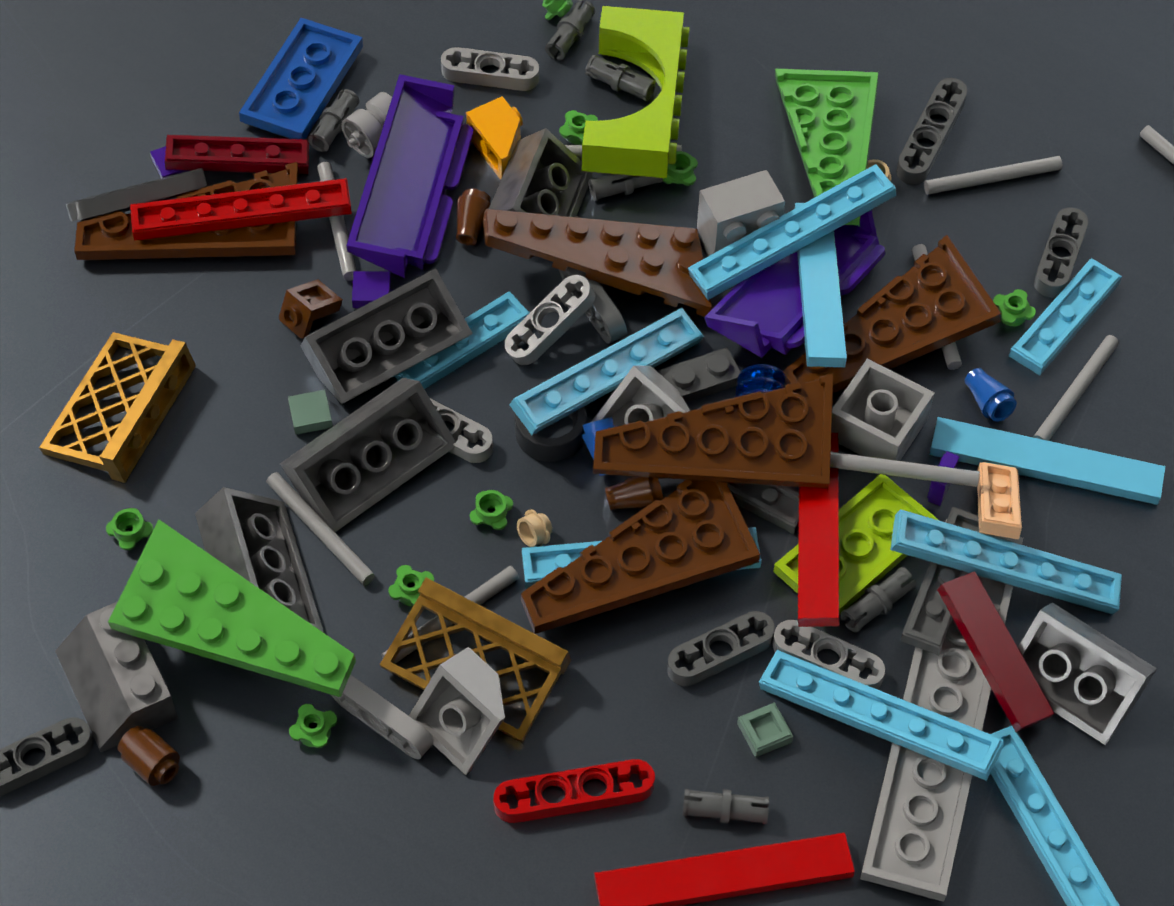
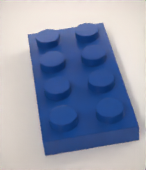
M300 18L239 111L240 122L290 139H306L362 50L363 38Z

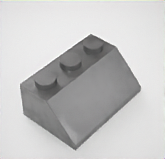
M547 128L542 129L517 141L489 209L576 217L589 186L588 180L592 178L594 172L581 171L582 161Z
M117 602L87 614L55 650L100 752L117 746L124 734L135 726H142L144 729L150 728L153 730L178 718L172 697L145 640L111 630L108 620Z
M1054 603L1040 609L1018 646L1020 653L1053 712L1104 745L1108 743L1136 704L1157 670L1151 664Z

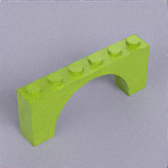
M602 6L598 54L617 57L641 67L655 79L661 92L651 104L634 114L612 120H586L582 143L581 171L667 178L668 164H675L677 143H673L671 140H678L680 119L673 117L681 115L682 95H676V92L683 93L685 72H679V70L686 69L687 49H681V47L688 48L690 27L683 26L684 12Z

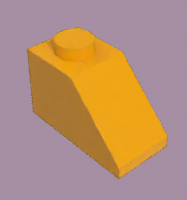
M503 96L466 112V124L473 128L471 142L500 180L517 141L521 139L520 127L523 125L522 117L517 108H511Z

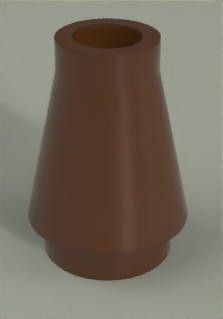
M467 189L458 198L456 235L458 242L465 245H475L477 243L478 236L484 226L483 217L485 210L489 209L491 205V197L486 192L478 189Z
M632 476L614 486L605 488L611 511L624 508H644L655 500L661 501L664 499L659 479L653 477Z

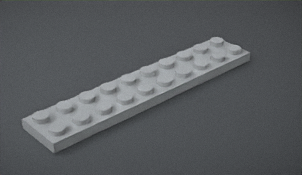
M990 535V536H993V537H997V538L1004 539V540H1007V541H1010V542H1014V543H1017V544H1021V545H1022V543H1023V538H1022V537H1019V540H1018V539H1012V538H1006V537H1001V536ZM978 576L1005 624L1013 586ZM953 619L939 655L915 647L903 700L982 731L991 687ZM892 743L860 879L944 902L972 775Z

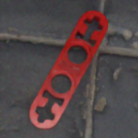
M631 759L507 780L495 789L493 796L494 811L502 821L519 823L637 803L651 796L654 790L655 772L647 762L640 759ZM631 774H638L639 779L642 780V787L634 788L633 782H630ZM613 776H618L619 792H613ZM599 779L606 784L607 789L600 796H591L584 791V784L588 780ZM549 786H558L565 791L566 795L561 802L549 803L543 799L542 792ZM529 790H535V803L537 806H531ZM515 794L516 800H519L517 808L510 809L509 804L506 803L507 795Z

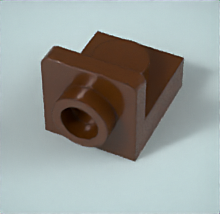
M317 279L286 290L279 320L302 339L309 335L313 320L340 311L343 299Z

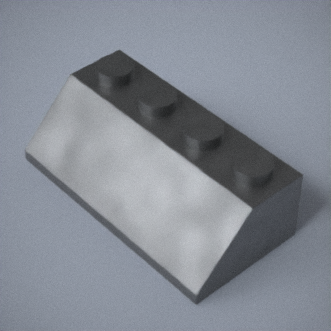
M434 269L311 333L304 338L300 347L319 380L343 404L467 338L473 333L438 271Z
M402 378L285 459L280 465L298 494L336 532L453 449V444L456 441L420 381ZM415 412L419 413L422 418L418 422L425 424L427 421L429 429L433 433L440 435L445 442L423 431L416 421L407 419V417Z
M223 487L195 513L205 551L324 632L284 501Z

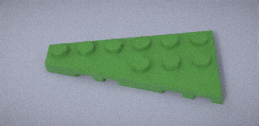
M775 69V79L814 197L866 170L878 89V72ZM861 216L844 225L860 226Z
M159 519L108 620L111 630L337 697L342 696L356 663L354 653Z

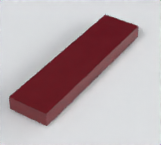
M167 135L165 170H195L203 168V171L258 173L267 170V173H275L286 170L285 165L298 162L299 174H308V139Z
M974 571L943 583L937 591L1015 732L1047 720L1054 715L1051 706L976 572Z

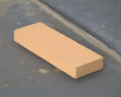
M980 462L977 487L979 533L1019 540L1022 522L1018 469Z

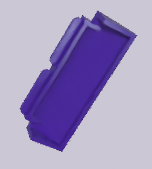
M399 74L346 245L347 252L403 278L405 277L408 263L423 270L424 263L431 264L438 259L453 207L451 197L444 195L445 190H453L458 187L473 137V128L464 123V116L452 114L454 109V85Z
M872 209L861 215L860 226L843 225L834 230L840 296L850 293L886 254L885 247L879 244ZM797 251L738 283L705 316L707 326L761 358L771 348L786 355L792 348L800 346L805 341Z

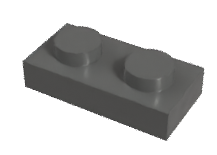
M727 347L659 370V374L678 389L685 403L742 384L743 377Z

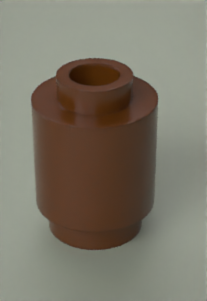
M135 726L121 738L118 744V751L122 754V761L149 785L166 784L178 773L179 753L152 729Z

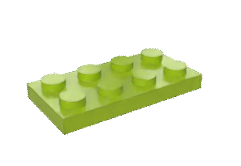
M883 474L876 477L839 509V615L844 609H847L859 599L868 587L875 585L908 556L890 550L895 514L900 509L938 520L889 477ZM798 544L774 564L773 570L796 593H798Z

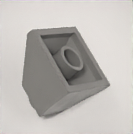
M633 366L591 422L612 417L614 426H621L641 420L647 422L667 417V414L678 411L684 413L690 411L678 389L653 367Z
M469 647L439 665L409 714L412 719L421 724L431 734L434 740L433 745L465 775L472 770L505 718L498 673Z

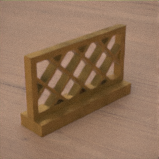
M113 332L40 445L41 452L44 455L107 471L112 480L125 483L196 367L186 343L172 339L168 346ZM119 346L132 349L133 354L112 361V357ZM156 355L161 356L157 365L144 370L141 361ZM137 363L140 372L121 380L119 379L117 371ZM110 374L113 375L114 383L97 390L94 389L93 386L98 379ZM142 382L145 383L139 394L126 398L125 389ZM115 393H120L122 401L101 409L99 400ZM94 402L97 411L76 419L75 415L79 408ZM124 411L127 412L121 423L108 428L107 418ZM101 421L104 430L83 438L80 429ZM73 432L76 433L78 441L64 447L57 445L61 437ZM108 440V444L100 457L88 453L87 448Z
M426 577L418 590L420 594L382 659L380 667L425 690L431 680L429 670L439 667L440 664L454 656L449 637L450 634L463 630L474 634L477 648L471 650L480 655L484 662H486L484 653L500 648L509 652L513 667L496 671V673H498L499 678L515 673L521 694L502 699L503 706L523 701L527 715L519 729L503 721L497 730L523 743L559 676L564 674L571 662L569 652ZM425 608L439 616L442 629L419 636L416 622ZM445 619L455 625L447 628ZM413 630L414 638L406 640ZM444 636L450 656L427 663L422 643ZM480 638L490 642L491 644L482 646ZM417 645L422 665L404 669L393 663L401 649ZM515 656L526 661V663L517 665ZM537 667L549 673L541 688L525 692L520 675L521 671ZM424 672L426 680L415 674ZM536 697L530 708L527 699Z

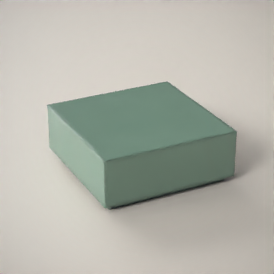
M325 390L288 396L295 435L333 427Z
M775 702L738 717L737 725L755 758L788 745L793 741V735Z

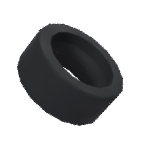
M584 406L568 415L573 421V428L569 433L558 438H545L536 434L531 435L515 414L516 441L523 452L536 460L556 462L574 456L584 444L581 435L585 434L583 425L587 424L586 408Z

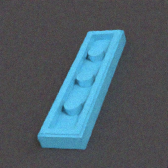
M1091 258L1011 348L1009 357L1040 376L1120 284L1122 276Z
M509 291L465 318L473 333L472 335L394 377L398 381L402 378L420 381L425 389L506 339L507 335L530 312Z

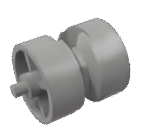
M380 92L366 103V110H356L341 123L342 131L349 147H353L360 155L366 158H371L375 154L392 96L385 92Z

